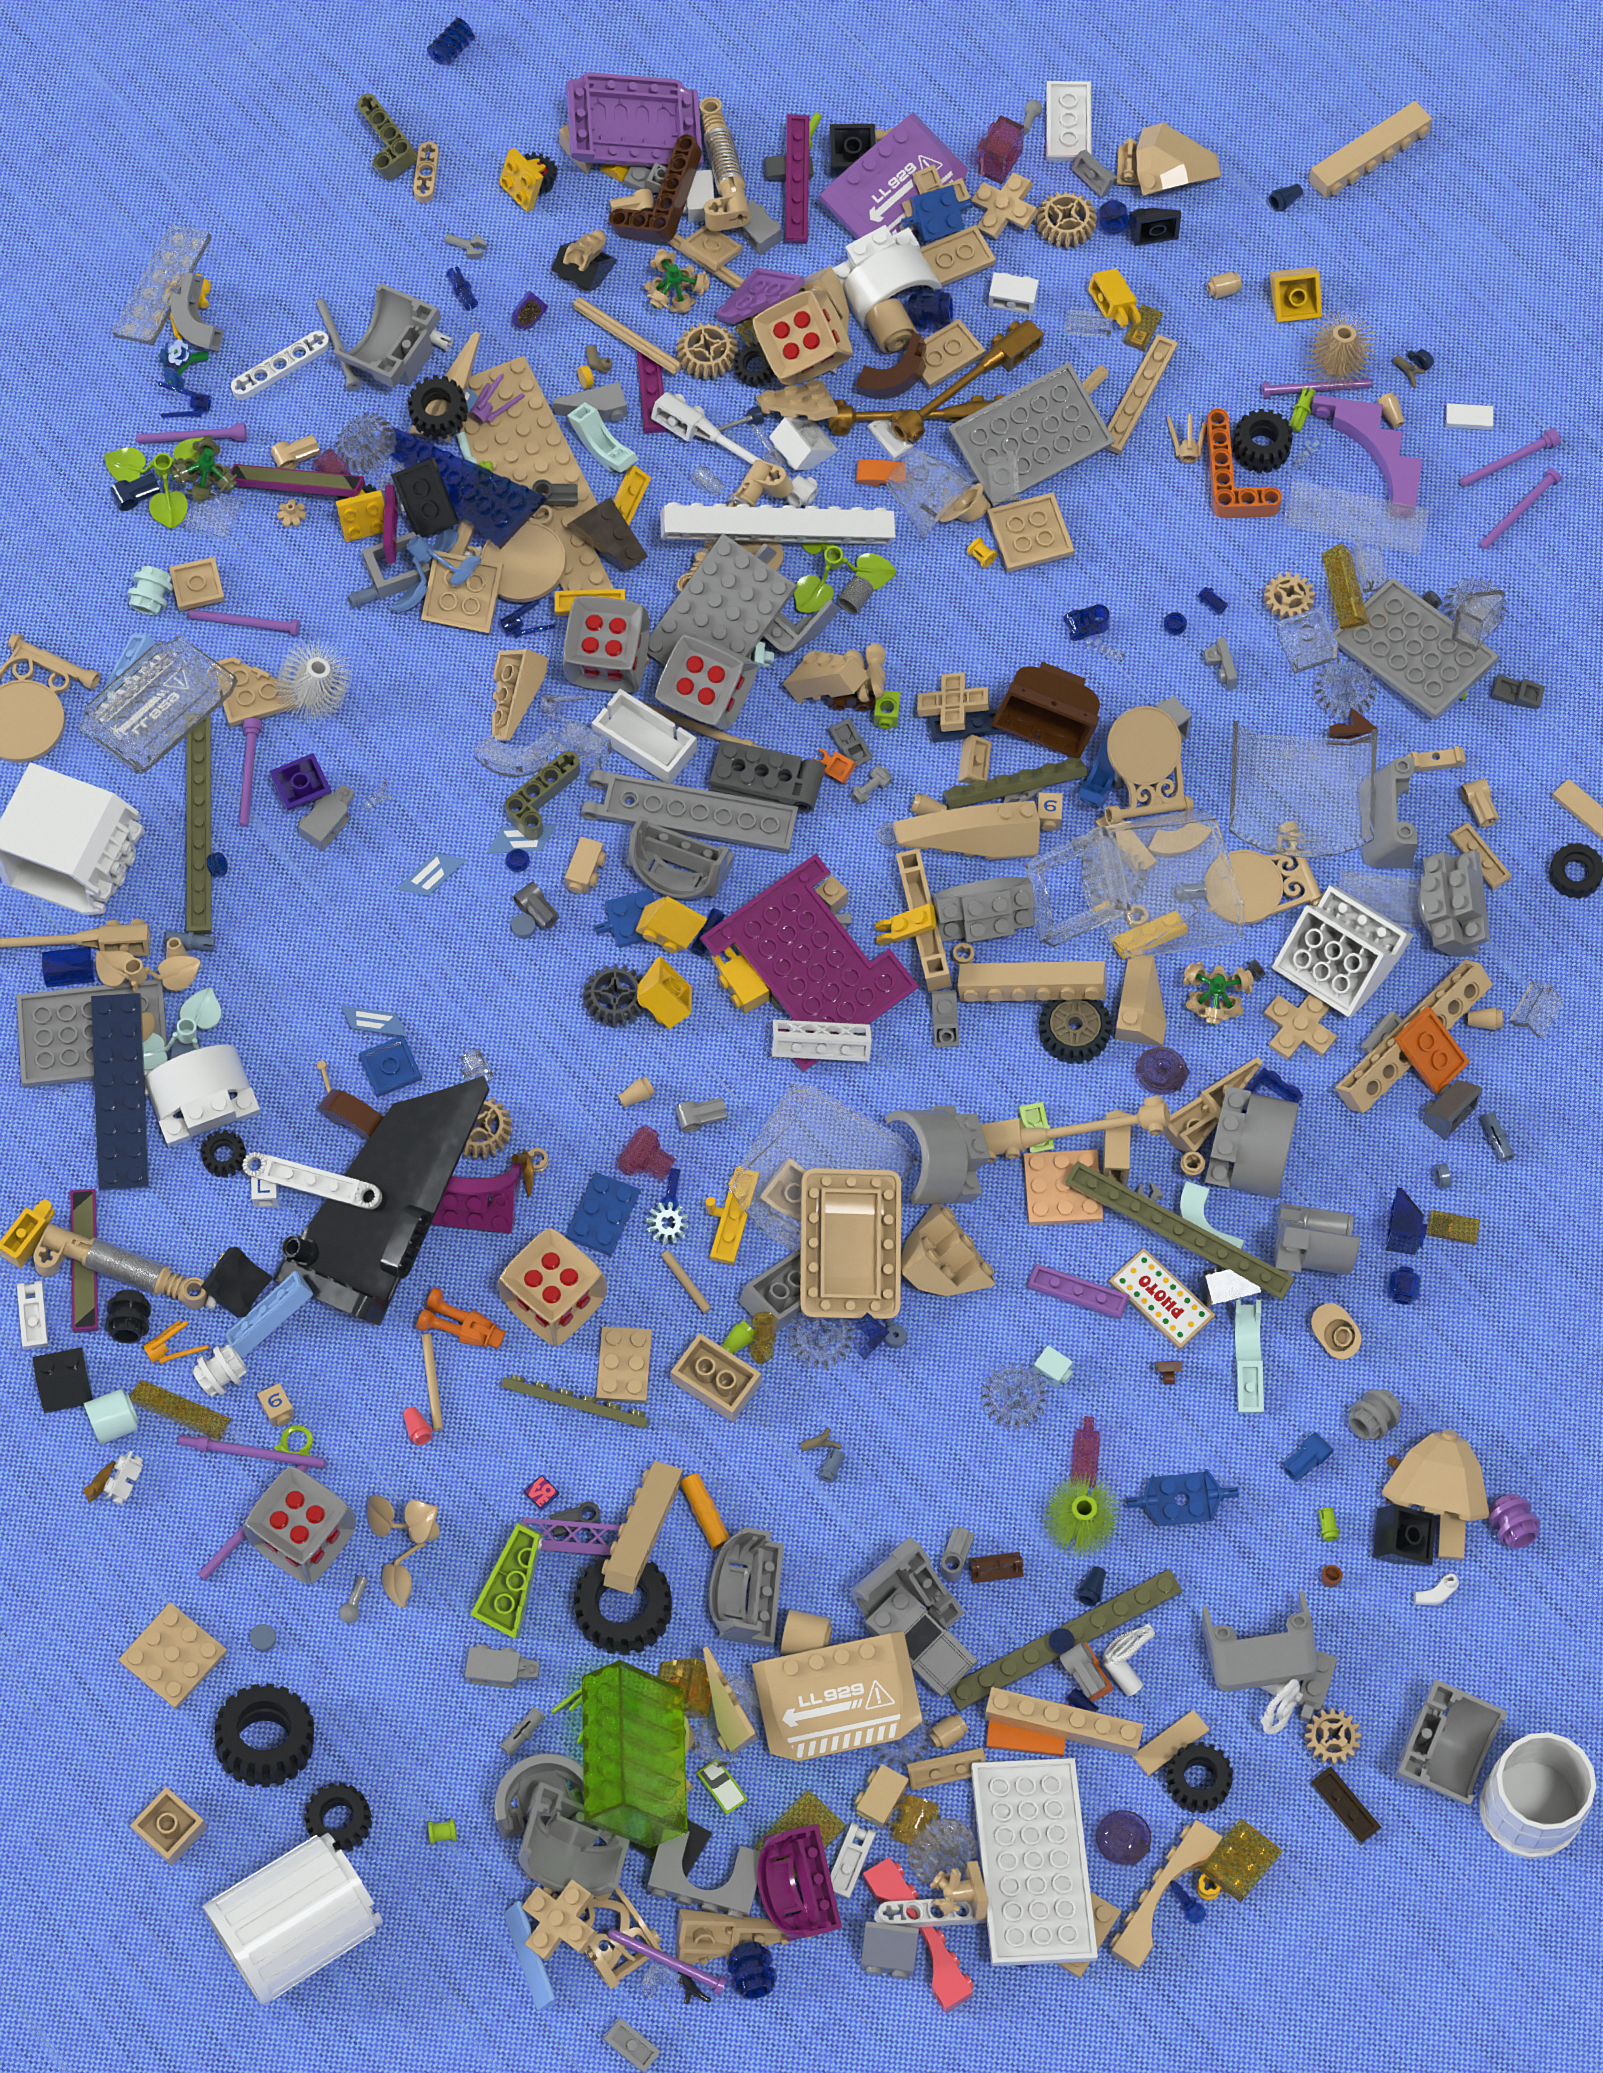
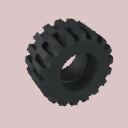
M433 375V379L430 380L428 377L423 378L424 382L421 384L418 381L415 384L416 390L412 388L410 391L411 397H408V410L413 425L416 426V430L419 433L423 431V435L427 438L432 435L433 439L438 440V436L447 439V435L450 433L454 436L457 434L456 429L461 430L464 427L463 422L467 421L466 413H468V406L460 385L457 386L456 381L453 379L449 382L447 376H442V379H439L438 375ZM443 399L451 403L450 408L442 415L434 416L425 412L427 405L434 400Z
M1259 409L1258 412L1250 411L1249 416L1245 414L1242 416L1241 421L1237 423L1233 441V452H1235V458L1237 460L1240 459V464L1243 467L1247 465L1250 471L1256 469L1257 473H1262V470H1266L1267 473L1272 472V468L1277 470L1281 467V464H1285L1287 457L1290 455L1293 440L1292 427L1288 426L1289 421L1286 418L1282 419V414H1274V410L1269 409L1268 412H1264V409ZM1265 436L1274 443L1262 446L1253 442L1252 438Z
M1198 1742L1197 1746L1189 1743L1187 1748L1181 1747L1177 1754H1174L1171 1758L1166 1775L1168 1793L1172 1794L1171 1799L1174 1802L1178 1801L1180 1803V1808L1188 1807L1190 1808L1189 1812L1195 1813V1810H1200V1813H1206L1207 1809L1213 1811L1217 1808L1218 1804L1222 1805L1226 1796L1228 1797L1233 1781V1768L1229 1766V1758H1224V1752L1221 1749L1218 1751L1214 1749L1215 1745L1210 1744L1207 1747L1204 1746V1742ZM1192 1766L1206 1767L1214 1776V1785L1205 1790L1195 1789L1186 1782L1184 1773Z
M339 1782V1786L329 1783V1788L324 1789L322 1786L318 1789L319 1793L317 1795L313 1793L310 1796L311 1802H307L305 1806V1825L311 1838L315 1835L321 1837L328 1832L335 1840V1843L332 1844L335 1850L341 1849L343 1852V1850L347 1849L348 1852L354 1850L353 1846L357 1844L360 1847L363 1844L362 1839H367L369 1836L368 1830L372 1828L371 1810L361 1791H357L354 1786L346 1787L345 1783ZM336 1806L350 1808L353 1811V1819L346 1828L335 1831L324 1826V1817L331 1808Z

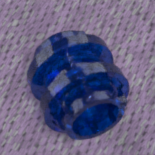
M919 289L917 293L911 294L908 301V315L914 326H918L920 330H926L928 323H934L936 329H942L944 325L951 324L953 321V299L950 293L943 292V289H935L934 295L927 296L925 289Z
M746 1942L733 1948L729 1954L730 1958L726 1962L728 1972L735 1975L731 1979L732 1989L742 1995L744 1999H758L771 1993L777 1980L775 1968L769 1966L773 1961L771 1951L759 1942Z

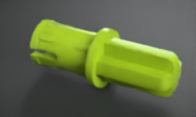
M1303 387L1298 403L1293 407L1294 413L1289 424L1293 432L1302 431L1307 415L1311 414L1310 407L1314 395H1316V391L1312 388H1309L1307 392L1308 387Z

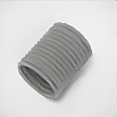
M854 576L838 597V603L847 612L858 614L874 592V588L865 578Z

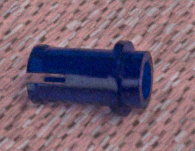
M1206 586L1198 595L1200 603L1208 605L1218 616L1228 607V603L1216 595L1213 588Z
M1075 1688L1066 1698L1069 1706L1073 1705L1076 1708L1097 1712L1100 1708L1082 1693V1689L1079 1691Z

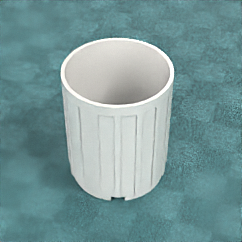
M328 1832L321 1837L313 1836L202 1905L216 1934L262 2006H265L376 1933L375 1928L383 1923L380 1913L372 1911L371 1907L374 1902L341 1849L335 1850L332 1846L335 1840Z

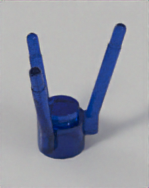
M160 381L157 383L158 386L191 397L190 408H194V411L162 413V418L202 417V413H209L212 401L211 395L196 393Z
M542 598L528 602L512 614L500 619L507 636L513 634L515 638H518L525 634L555 628V625L551 624L521 630L524 624L520 616L537 606Z

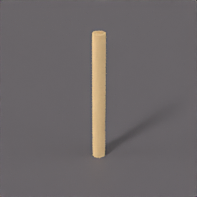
M423 1334L422 1344L433 1431H442L443 1423L432 1335Z

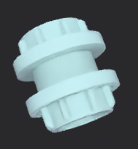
M143 566L140 572H135L132 579L137 583V587L128 589L129 605L138 612L156 616L160 610H165L168 604L163 599V595L170 594L173 590V585L170 583L171 576L161 569Z

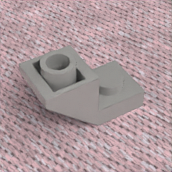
M656 162L652 170L642 166H630L623 185L634 190L650 189L652 193L659 192L667 167Z
M956 990L932 991L934 1046H959Z

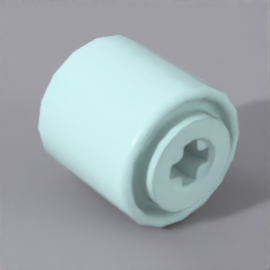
M122 1388L84 1403L100 1445L138 1430L136 1423L139 1422L129 1395H125Z

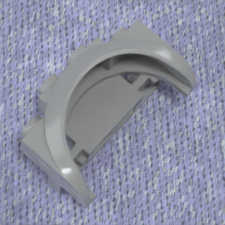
M1472 850L1452 857L1443 851L1424 858L1425 874L1421 877L1418 908L1422 922L1433 938V946L1454 957L1479 954L1478 945L1490 941L1479 852Z
M1028 877L988 879L932 893V904L935 908L942 942L965 938L968 943L1014 935V929L1035 926L1033 911L1035 901L1032 883Z

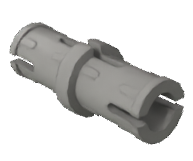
M533 1707L520 1724L516 1723L514 1725L512 1733L499 1747L512 1757L525 1740L528 1741L532 1737L531 1733L546 1719L544 1714Z

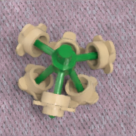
M659 249L655 258L651 260L650 266L658 268L660 272H666V278L655 277L652 282H646L644 287L649 292L646 296L651 299L649 303L655 309L661 310L665 307L670 309L671 312L686 313L696 301L694 298H690L689 294L682 293L681 291L691 286L692 291H696L699 293V296H702L703 292H707L710 286V279L705 271L702 274L696 273L694 276L695 268L691 265L678 269V266L674 264L676 259L675 253H668L665 249ZM675 287L677 295L672 298L673 305L669 307L667 305L670 301L667 297L669 296V288Z
M1199 961L1197 964L1190 963L1184 971V985L1187 986L1191 983L1198 986L1205 982L1209 984V990L1206 993L1191 991L1186 1007L1192 1012L1198 1013L1199 1017L1206 1018V1023H1210L1212 1026L1215 1024L1220 1025L1221 1020L1228 1021L1229 1018L1242 1015L1244 1009L1241 1007L1242 999L1240 997L1227 996L1226 987L1233 985L1237 991L1245 990L1247 994L1251 993L1254 980L1250 970L1245 971L1242 967H1238L1237 972L1233 973L1231 978L1226 975L1224 967L1221 965H1217L1214 971L1206 974L1202 962ZM1212 994L1214 996L1213 1007L1208 1008L1211 1004L1209 996ZM1222 996L1223 999L1219 1004L1220 1009H1218L1219 997Z

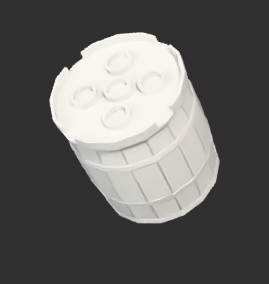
M1550 1732L1535 1733L1513 1742L1495 1763L1489 1777L1484 1782L1479 1800L1482 1824L1486 1831L1491 1834L1492 1838L1499 1843V1846L1510 1854L1526 1859L1548 1858L1558 1853L1574 1839L1590 1813L1596 1790L1594 1767L1584 1750L1563 1736Z

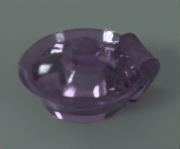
M1166 1047L1149 1049L1141 1055L1136 1065V1076L1140 1084L1146 1090L1160 1095L1181 1091L1190 1074V1070L1187 1068L1183 1057L1173 1049Z
M1119 1810L1108 1814L1100 1822L1096 1833L1097 1845L1101 1853L1111 1862L1121 1865L1129 1864L1133 1867L1147 1853L1151 1852V1831L1147 1822L1140 1815L1127 1810Z

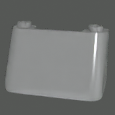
M1414 757L1396 758L1362 784L1360 792L1362 855L1364 863L1371 868L1411 869L1418 844L1417 831L1410 823L1397 822V800L1401 793L1409 792V780L1415 769Z

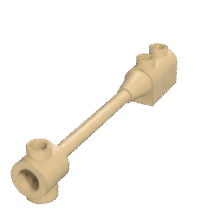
M136 918L130 924L122 925L117 920H109L106 925L76 934L0 938V948L77 944L100 948V951H125L131 953L134 957L150 956L151 934L149 923H145L142 919Z
M1152 1096L1144 1099V1105L1140 1106L1138 1113L1135 1115L1051 1129L1026 1128L1019 1118L981 1124L991 1159L986 1163L995 1162L997 1160L996 1155L1005 1154V1157L1008 1159L1019 1158L1020 1151H1025L1027 1148L1052 1138L1139 1124L1144 1130H1149L1150 1135H1160L1164 1132L1163 1127L1170 1126V1114L1163 1098Z

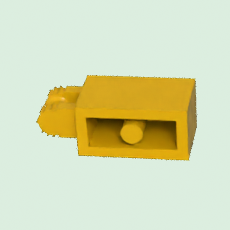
M1117 268L1093 273L1088 291L1106 320H1116L1121 327L1129 325V319L1134 325L1141 322V314L1136 307V296L1131 292L1124 277L1121 276Z
M729 947L724 952L730 961L725 964L719 955L715 958L711 955L714 964L719 970L718 981L724 990H729L731 1001L737 1009L741 1008L743 1013L746 1014L769 1001L768 988L742 954L737 956L732 948Z
M43 1199L33 1210L26 1207L0 1240L1 1257L20 1269L34 1253L46 1227L51 1222L52 1217L54 1218L55 1211L49 1200Z

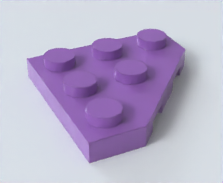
M756 267L715 315L719 321L735 324L796 295L805 281L801 275Z

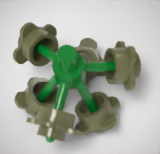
M205 435L202 440L193 443V449L197 451L199 456L197 462L193 459L184 460L179 458L176 460V465L172 464L174 469L171 471L172 479L177 484L181 483L184 487L186 486L185 482L189 480L190 482H195L198 472H202L200 483H193L192 489H187V493L193 495V499L197 501H207V498H214L215 494L210 493V485L216 484L220 488L219 492L221 493L223 490L226 492L230 489L233 490L235 488L234 485L237 483L234 480L237 474L233 476L230 473L231 469L229 466H223L218 463L214 464V456L220 452V446L214 443L211 435Z

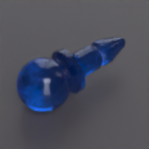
M1172 1880L1170 1882L1172 1891L1182 1903L1180 1908L1182 1911H1185L1187 1920L1194 1924L1201 1923L1206 1917L1205 1907L1197 1903L1195 1897L1190 1898L1187 1892L1183 1890V1887Z

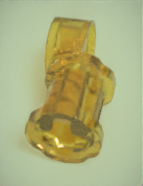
M759 1312L752 1317V1324L755 1326L756 1333L754 1334V1343L750 1345V1353L758 1364H764L774 1356L773 1343L776 1341V1333L773 1331L774 1316L769 1312Z

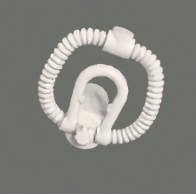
M1149 1624L1126 1632L1117 1637V1639L1115 1638L1106 1648L1103 1655L1104 1667L1126 1696L1134 1695L1143 1686L1142 1681L1126 1660L1135 1654L1142 1645L1155 1637V1632Z
M1292 1679L1288 1683L1259 1687L1276 1696L1268 1704L1267 1710L1261 1719L1263 1730L1266 1734L1272 1735L1281 1731L1288 1722L1297 1701H1301L1303 1694L1300 1693V1685L1296 1679ZM1279 1702H1281L1276 1713V1719H1278L1279 1722L1276 1725L1272 1726L1275 1716V1708L1279 1704Z

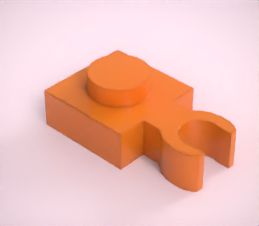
M820 748L819 751L824 754V758L817 761L826 766L824 773L846 784L857 764L836 751L831 757L826 750Z

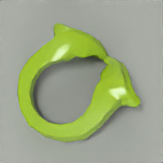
M289 1426L283 1431L280 1443L274 1449L281 1452L311 1456L309 1452L313 1444L312 1434L304 1426ZM295 1431L303 1432L307 1436L306 1445L299 1452H290L287 1444L288 1436Z

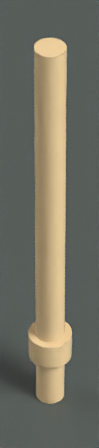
M640 701L676 725L718 741L722 739L766 749L756 745L754 741L747 738L744 740Z

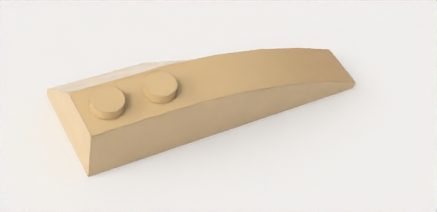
M1035 801L962 807L896 821L892 824L898 846L925 850L934 848L940 849V852L950 853L951 851L961 852L964 856L973 857V855L985 856V859L991 860L1035 857L1039 851L1040 819Z

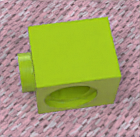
M884 691V695L876 699L874 726H879L883 729L898 728L901 692ZM890 709L892 712L884 713L882 710Z

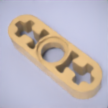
M424 142L418 149L413 191L415 199L421 203L431 201L435 193L439 149L433 142ZM428 151H432L430 153V161L426 160V154ZM425 168L433 171L429 176L420 174L421 170ZM423 183L426 184L427 187L425 194H421L423 190Z

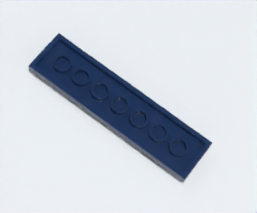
M141 994L91 996L99 1190L149 1188Z

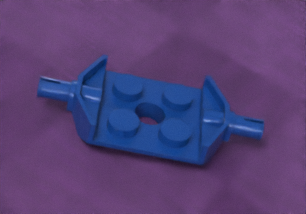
M1208 1469L1199 1473L1155 1477L1152 1474L1144 1495L1126 1498L1127 1509L1135 1507L1145 1509L1150 1519L1157 1526L1207 1522L1214 1520L1220 1502L1224 1498H1238L1239 1492L1238 1487H1220ZM1180 1494L1185 1495L1189 1499V1503L1185 1506H1180L1175 1502V1497Z

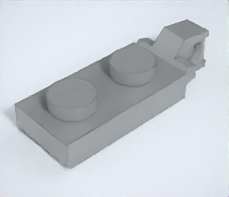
M1316 1651L1318 1662L1316 1675L1311 1679L1303 1680L1300 1690L1303 1697L1298 1702V1705L1303 1706L1299 1720L1307 1723L1310 1722L1313 1710L1320 1712V1709L1323 1707L1338 1657Z

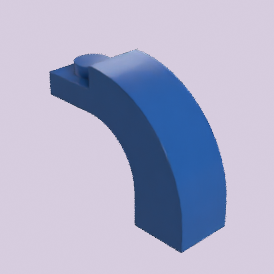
M1107 737L1101 742L1090 775L1080 788L1078 794L1081 801L1100 808L1104 806L1115 779V770L1109 761L1107 753Z

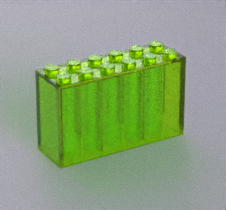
M622 1660L583 1675L584 1821L646 1848H651L688 1833L683 1688Z

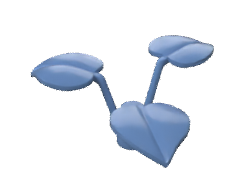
M449 528L442 530L433 548L420 535L414 536L407 543L406 548L414 556L412 561L417 567L421 581L410 586L399 601L390 608L393 611L408 610L414 607L427 592L428 588L425 586L427 580L419 561L426 563L429 560L432 561L433 557L455 572L450 579V583L457 586L472 575L482 559L479 556L468 557L457 568L434 552L436 550L447 553L454 546L459 538V534L455 530Z

